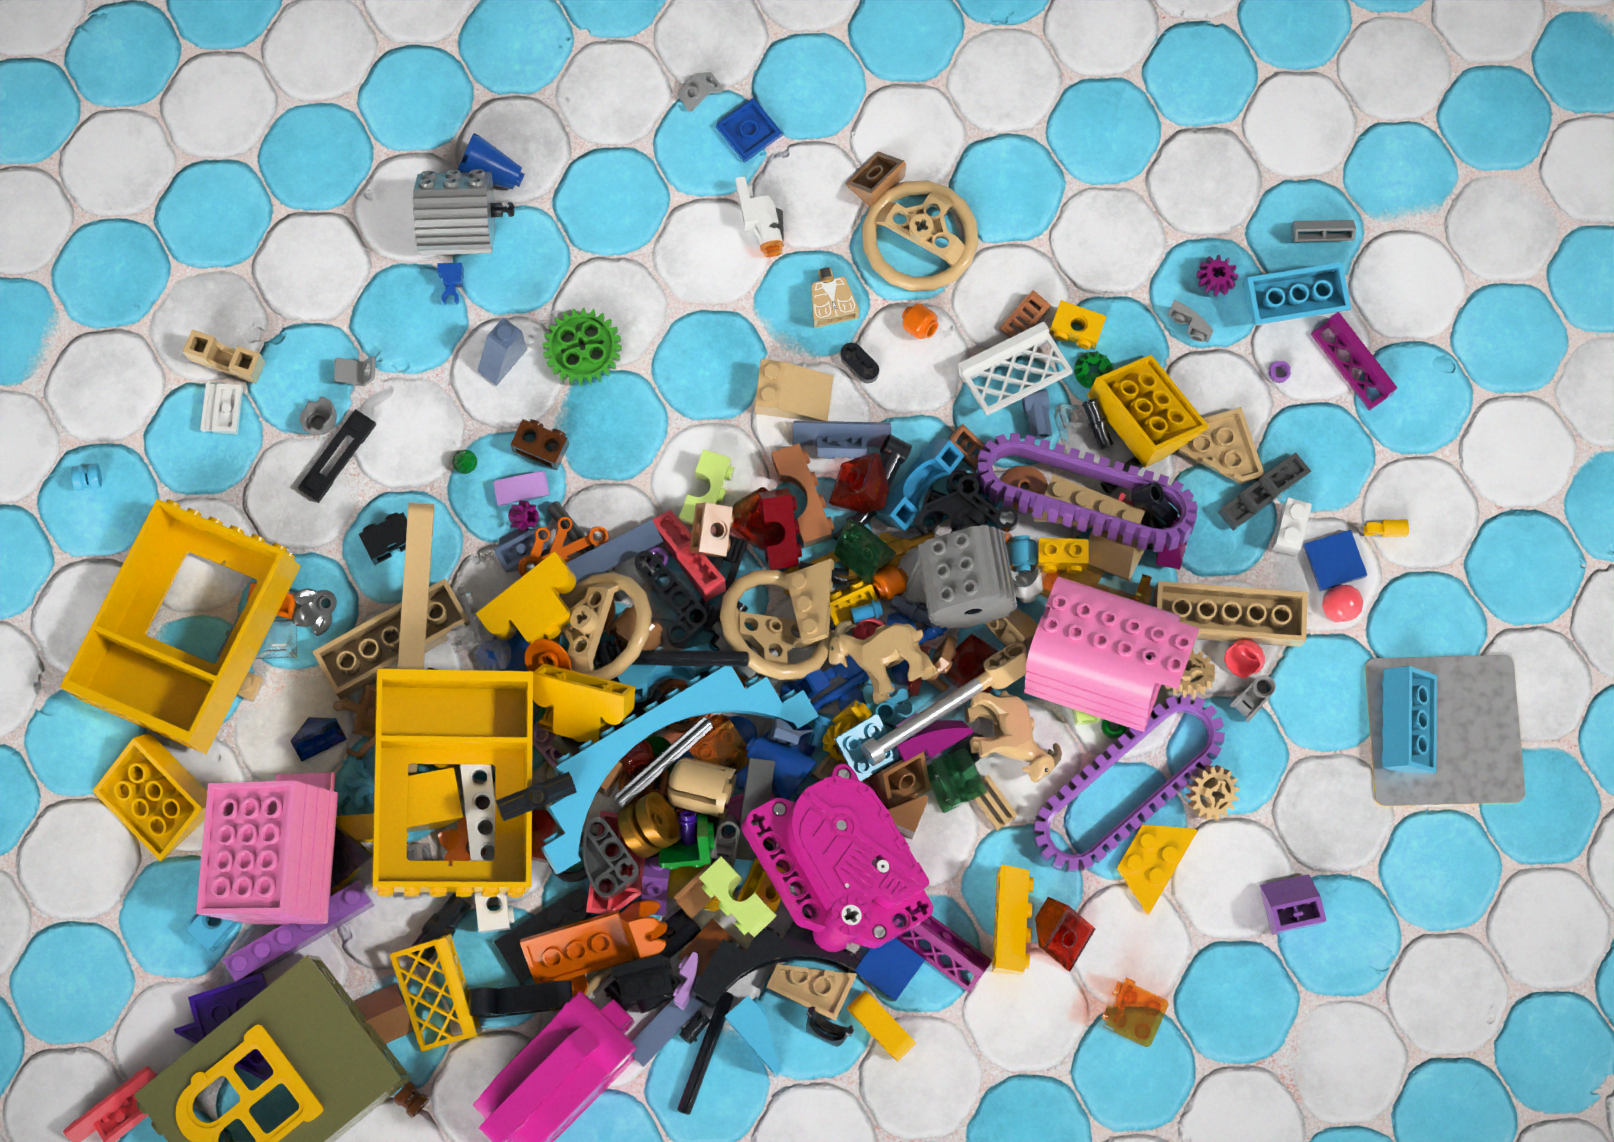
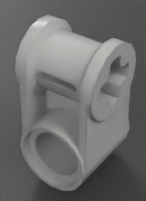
M1267 675L1257 677L1229 706L1231 708L1235 707L1246 717L1245 721L1249 722L1274 693L1276 688L1275 681ZM1257 683L1267 684L1269 692L1267 694L1260 693L1257 690Z
M726 815L724 819H718L714 832L715 849H710L711 862L723 857L733 867L737 854L740 828L738 820L732 815ZM727 824L735 827L731 833H724L721 829Z

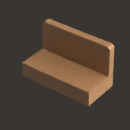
M712 863L703 868L673 897L674 902L691 919L716 897L714 895L710 898L701 888L704 883L699 879Z

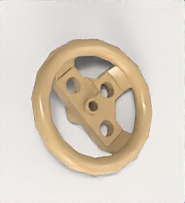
M929 180L905 181L889 188L869 207L862 225L863 250L873 270L891 285L912 292L935 291L955 282L971 265L978 247L977 221L967 202L951 188ZM927 195L924 203L917 206L905 208L898 203H894L907 196ZM930 207H935L940 213L935 217H931L926 213V210ZM951 208L956 212L963 225L964 243L947 230L944 217ZM896 215H903L907 221L900 225L896 224L893 218ZM883 225L944 259L950 267L933 276L913 277L898 272L884 260L877 246V226ZM943 238L947 240L948 246L939 248L935 245V241Z
M754 570L736 579L723 596L720 621L725 640L733 651H747L749 653L750 660L748 666L751 669L777 680L802 679L807 674L819 670L829 656L830 642L834 630L832 631L829 628L831 631L829 632V637L805 645L802 643L801 636L797 638L791 633L792 629L796 630L800 635L797 620L740 612L738 610L737 602L745 591L757 585H777L789 590L786 579L787 573L778 570ZM744 623H750L754 631L748 630ZM744 640H748L760 653V656L750 649ZM817 645L808 659L798 664L788 663L787 653L792 648L805 649ZM769 649L776 650L778 653V657L773 656L769 652Z
M616 572L594 574L577 583L572 591L566 593L561 598L572 613L570 617L571 625L565 626L557 637L549 640L559 644L560 636L566 635L570 643L567 654L571 661V671L612 680L623 674L639 657L649 637L652 611L647 593L633 578ZM620 590L625 591L633 600L636 611L634 632L626 648L613 662L595 670L593 660L614 593ZM601 596V601L595 605L596 599ZM587 643L586 648L580 652L581 646Z

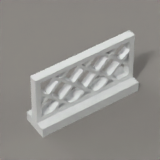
M1045 322L958 363L960 378L963 382H966L986 416L1073 374L1072 368L1050 336L1049 328ZM1048 343L1051 348L1049 355L1036 352L1039 346ZM1020 355L1029 356L1028 366L1015 363L1016 358ZM1034 358L1047 361L1044 370L1031 367ZM1051 362L1059 363L1064 368V370L1057 373L1048 371ZM1000 365L1009 367L1006 376L994 374L995 368ZM1013 368L1026 371L1023 380L1010 378ZM1029 372L1042 375L1041 381L1037 383L1027 382ZM978 376L986 377L985 387L974 385L972 379ZM991 379L1004 382L1001 391L989 388ZM1011 383L1021 386L1019 392L1015 394L1005 392L1007 384ZM986 394L999 396L998 402L988 407L984 401Z

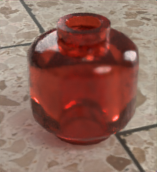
M642 740L621 758L626 773L636 776L655 757L651 745L647 741Z

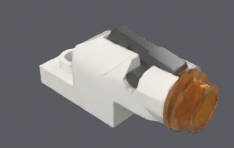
M745 176L736 178V190L745 231L754 230L760 245V251L763 252L764 257H776L782 254V248L784 247L783 211L775 207L774 202L768 195L754 197L752 185L746 183Z

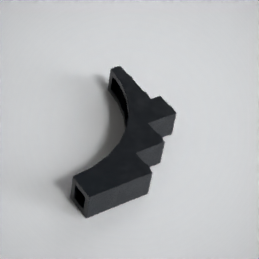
M803 914L806 918H811V916ZM793 921L783 939L779 937L780 934L773 928H764L753 938L746 952L742 950V946L739 943L723 939L690 997L713 1009L723 994L738 980L760 968L788 961H809L833 966L846 973H853L859 960L855 958L856 955L847 949L838 952H828L820 948L814 940L813 931L802 928Z

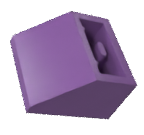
M1309 874L1259 885L1272 935L1320 925L1327 921L1321 897Z

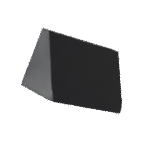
M679 909L665 921L667 923V930L658 939L666 940V945L659 954L670 959L700 933V927L682 909Z

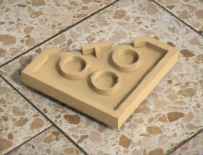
M1242 407L1203 418L1209 425V428L1178 449L1180 454L1239 484L1260 479L1265 474Z

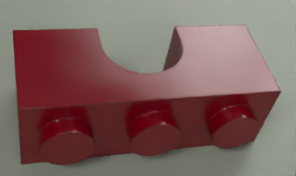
M788 488L758 492L760 515L765 523H781L780 533L776 537L763 540L766 565L769 570L799 566L798 558L802 557L800 542L797 543L796 534L800 533L798 519H794L793 510H797L795 495H792Z

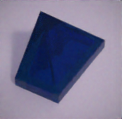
M308 717L290 741L301 762L347 740V737L336 718Z

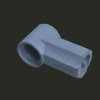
M1047 389L1038 390L1022 398L1023 410L1028 418L1030 435L1036 437V440L1052 436L1048 412L1050 410Z

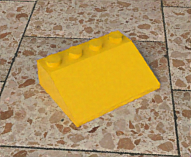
M1152 355L1097 377L1087 394L1090 399L1097 398L1102 415L1144 468L1165 459L1209 428V425Z
M151 733L133 738L92 790L159 861H163L205 820L207 790Z

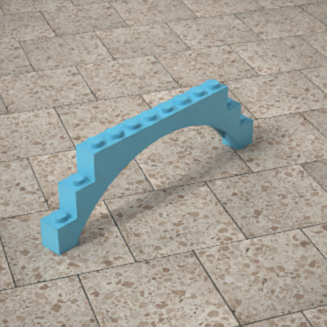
M714 666L708 670L710 675L704 679H701L699 675L687 682L689 688L682 692L678 688L665 695L667 701L659 705L657 701L643 708L646 712L638 718L633 714L623 720L624 726L615 731L614 727H611L600 734L602 739L598 742L593 743L590 740L579 746L580 752L573 757L568 753L556 760L558 765L553 768L557 776L569 772L577 793L552 802V805L547 807L562 835L559 836L556 832L544 839L546 845L540 849L555 874H559L581 861L578 855L581 832L595 794L618 761L636 744L653 732L671 723L710 713L731 712L752 714L773 720L778 718L789 724L793 730H796L818 717L804 690L798 693L795 690L788 692L781 697L783 699V702H781L767 677L760 680L756 676L745 683L747 687L745 689L732 666Z

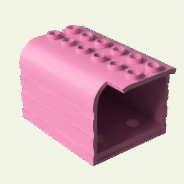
M1058 576L1029 650L1024 693L1145 732L1161 684L1175 689L1179 688L1199 628L1179 622L1180 615ZM1149 655L1151 660H1148L1146 656Z
M336 773L276 774L275 781L208 783L196 914L240 923L261 925L328 923L338 793L334 792Z

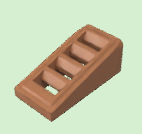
M1032 290L1003 323L1000 330L1011 338L1019 334L1010 327L1012 323L1022 332L1034 327L1049 312L1051 305L1037 292ZM1032 302L1035 306H1037V307L1040 309V311H1038V310H1037L1033 305H1031L1030 303ZM1027 309L1035 317L1032 319L1024 310ZM1017 317L1022 318L1028 325L1022 324Z
M962 424L947 439L965 455L962 460L976 471L980 451L984 449L985 444ZM962 436L964 439L958 445L956 441ZM968 442H970L972 445L965 452L963 448ZM976 448L979 449L980 451L977 453V455L974 458H972L970 455L974 452Z

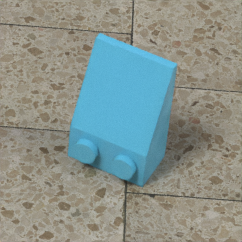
M748 995L725 1015V1019L777 1078L781 1075L764 1013L766 1007L757 997L751 999Z

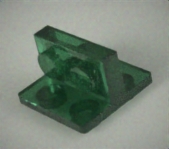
M852 519L846 521L833 552L837 558L868 584L873 581L877 569L891 561L896 554L893 549L861 522L855 523Z
M966 747L950 755L931 760L932 763L927 765L930 786L943 813H947L987 793L977 767Z

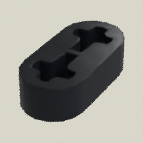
M852 342L845 344L840 352L842 363L863 383L869 384L876 381L879 375L878 364L858 344ZM855 350V357L859 361L857 362L853 357L846 358L847 351L853 352ZM862 364L867 369L873 368L872 376L870 374L863 375L864 368L861 366Z

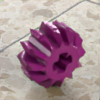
M1219 254L1215 260L1209 256L1206 259V263H1200V271H1197L1196 277L1201 279L1198 282L1199 287L1206 286L1205 294L1212 290L1214 297H1216L1219 291L1226 295L1228 289H1234L1236 285L1234 281L1238 279V274L1234 273L1237 267L1236 265H1228L1230 262L1229 258L1221 261ZM1217 273L1221 275L1218 278L1214 277Z

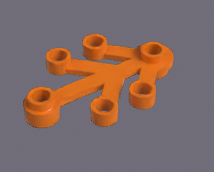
M560 517L556 523L558 529L549 553L540 557L544 542L550 538V531L545 527H539L534 532L535 542L530 555L523 557L519 561L518 572L523 577L528 573L526 570L528 563H533L535 567L554 551L567 563L573 559L566 556L589 545L600 546L606 543L609 537L607 530L600 526L592 527L588 531L587 536L563 546L567 532L572 528L573 523L568 517ZM564 519L569 523L566 529H563L560 525ZM540 530H544L546 532V537L544 539H540L538 537V532ZM596 531L601 534V538L598 541L593 539V534Z

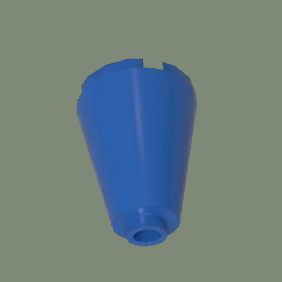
M475 133L472 135L458 167L460 173L470 172L475 169L491 172L493 186L513 189L515 185L519 187L525 175L521 172L522 167Z
M760 736L758 739L753 737L745 748L748 751L746 755L748 759L755 758L775 761L772 787L782 798L787 800L798 790L817 763L813 758L763 736Z

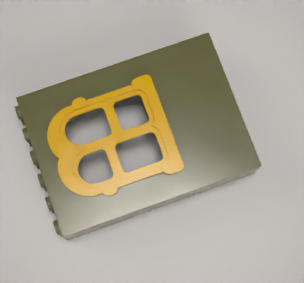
M306 955L137 1091L134 1096L138 1100L136 1105L139 1110L145 1115L148 1114L152 1119L151 1125L159 1135L163 1134L168 1142H219L222 1130L235 1119H240L256 1142H335L412 1078L369 1022L366 1024L364 1014L319 956ZM258 1049L273 1068V1075L255 1090L251 1091L236 1073L234 1066L252 1050ZM225 1076L239 1094V1103L214 1122L206 1123L200 1121L193 1111V1103L196 1096L217 1078ZM282 1083L299 1103V1109L267 1134L252 1117L249 1109L278 1084Z

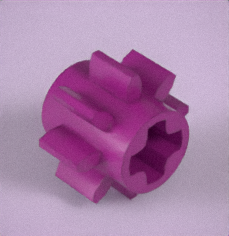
M519 500V505H511L512 508L508 513L509 521L512 523L511 527L518 528V531L524 532L528 531V527H536L535 524L539 519L538 511L535 509L536 505H531L529 501Z

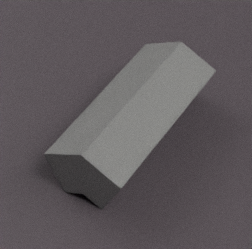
M1354 220L1293 221L1291 225V235L1294 242L1354 241L1356 226ZM1304 231H1320V234H1298V233H1299V232H1304ZM1326 231H1348V233L1326 234Z

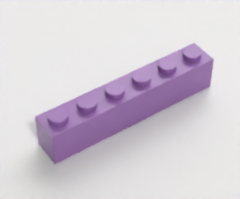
M358 880L330 896L327 924L300 925L289 923V925H281L226 957L223 961L235 982L260 974L375 905L364 885Z

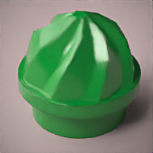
M460 450L454 455L452 463L457 472L468 474L475 470L477 458L470 450Z

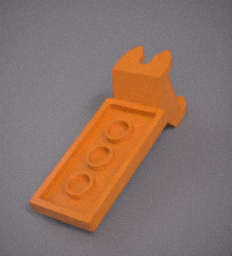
M642 900L630 904L621 914L619 910H615L521 939L520 945L534 983L564 981L634 960V956L644 959L659 954L665 948L666 940L658 939V937L667 930V923L658 921L654 917H649V915L655 914L661 907V904L656 900Z

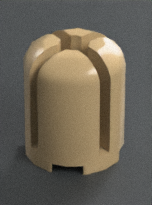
M688 757L681 758L674 765L670 774L669 786L667 788L669 802L678 808L724 819L729 810L725 808V804L729 803L731 794L733 795L737 776L734 773L736 769Z

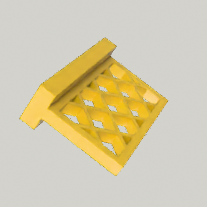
M451 933L389 954L421 1052L465 1038L476 1037L482 1032L478 1017L469 1015V988ZM435 946L438 957L434 964L421 957L425 948ZM420 950L418 955L412 953ZM408 955L416 959L410 971L400 966L399 956ZM418 962L431 967L426 980L413 973ZM434 970L444 974L446 981L442 988L429 982ZM410 978L423 983L418 996L408 990L407 984ZM426 986L440 992L434 1004L421 998ZM442 995L451 998L454 1005L450 1013L437 1006ZM418 1002L431 1008L426 1020L416 1015L415 1008ZM434 1010L447 1016L442 1029L429 1022ZM450 1019L460 1023L463 1033L453 1035L445 1031ZM426 1026L439 1033L435 1042L425 1043L423 1032ZM442 1035L448 1037L445 1039H441Z

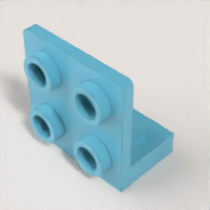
M877 714L870 716L835 737V742L847 765L851 766L860 781L900 758L895 747L886 752L885 760L876 766H872L864 757L860 748L862 743L870 738H874L877 741L888 734Z

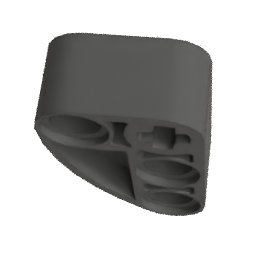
M600 817L591 818L585 826L583 836V861L590 883L597 895L602 899L609 900L637 881L639 868L608 823ZM596 824L603 825L605 828L604 833L600 836H593L591 834V828ZM610 845H617L620 851L614 857L606 855V848ZM625 866L627 868L633 867L634 869L631 870L633 875L630 877L626 874L622 876V868ZM605 880L613 883V889L608 893H603L599 889L600 884Z

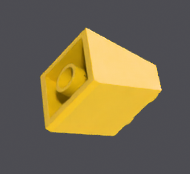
M454 768L408 776L407 833L444 828L463 818Z

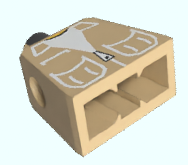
M830 267L818 270L820 282L811 284L814 328L859 319V308L846 278H834L832 268Z

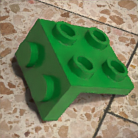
M697 814V841L695 844L684 845L680 839L671 846L662 848L659 851L660 868L673 870L681 866L702 867L705 864H711L710 849H715L713 822H708V815Z

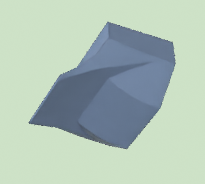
M538 527L528 528L527 532L516 529L499 538V546L494 549V552L506 573L518 570L519 561L523 557L530 555L535 542L534 532ZM539 531L538 537L540 539H544L541 532ZM544 542L540 557L550 550L546 542Z
M777 718L773 721L767 738L791 748L798 745L799 738L803 734L814 730H793L789 724Z

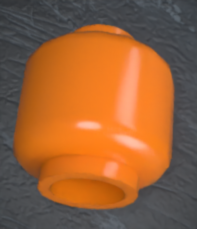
M923 304L909 306L902 314L903 328L917 339L930 338L938 329L937 315Z
M887 565L872 575L871 584L877 598L891 601L895 595L903 594L907 590L906 582L908 581V576L904 569L897 568L895 565Z

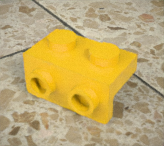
M1039 539L1036 569H1042L1044 573L1067 570V573L1071 574L1082 573V570H1086L1089 563L1088 539Z

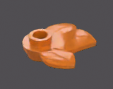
M463 816V818L457 821V830H445L438 834L441 845L448 850L443 861H449L451 866L452 861H471L466 817ZM486 848L481 853L482 857L486 853Z

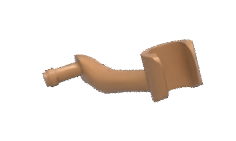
M375 735L362 745L359 752L347 748L346 753L355 756L356 760L362 759L375 745Z

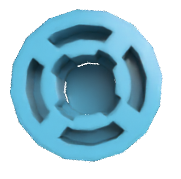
M98 463L89 464L88 467H82L81 465L72 467V482L76 491L84 490L89 486L92 488L102 487V475Z

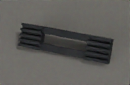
M355 409L302 480L298 489L319 503L350 458L375 428L376 422ZM347 434L354 439L327 476L321 474L320 471Z
M729 535L731 544L726 557H716L713 564L720 571L723 560L732 563L725 582L726 591L721 593L717 607L708 605L709 600L705 602L702 597L700 600L708 615V624L704 630L714 634L715 631L711 628L716 622L720 621L723 596L736 578L748 544V540L739 539L732 535ZM695 613L692 622H701L703 620V615L700 613Z

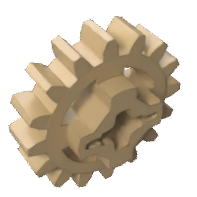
M1192 649L1179 688H1173V694L1176 695L1182 692V696L1185 698L1187 693H1191L1194 698L1196 697V692L1199 691L1204 695L1206 688L1211 689L1212 682L1215 681V665L1210 664L1211 658H1203V652L1201 651L1198 654H1194ZM1165 686L1167 690L1172 688L1169 686Z
M1206 765V771L1200 768L1197 769L1199 775L1197 777L1191 775L1190 777L1194 781L1193 784L1186 785L1191 790V793L1186 794L1185 797L1192 800L1189 802L1188 807L1194 809V814L1206 820H1210V818L1219 820V814L1225 817L1228 816L1227 809L1234 810L1235 807L1232 802L1239 800L1235 796V792L1239 791L1240 787L1233 785L1237 782V778L1231 776V771L1219 765L1215 767Z

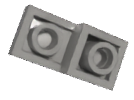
M1174 300L1167 316L1172 317L1171 319L1178 324H1188L1189 327L1186 334L1190 335L1193 340L1208 343L1213 333L1209 324L1191 308Z

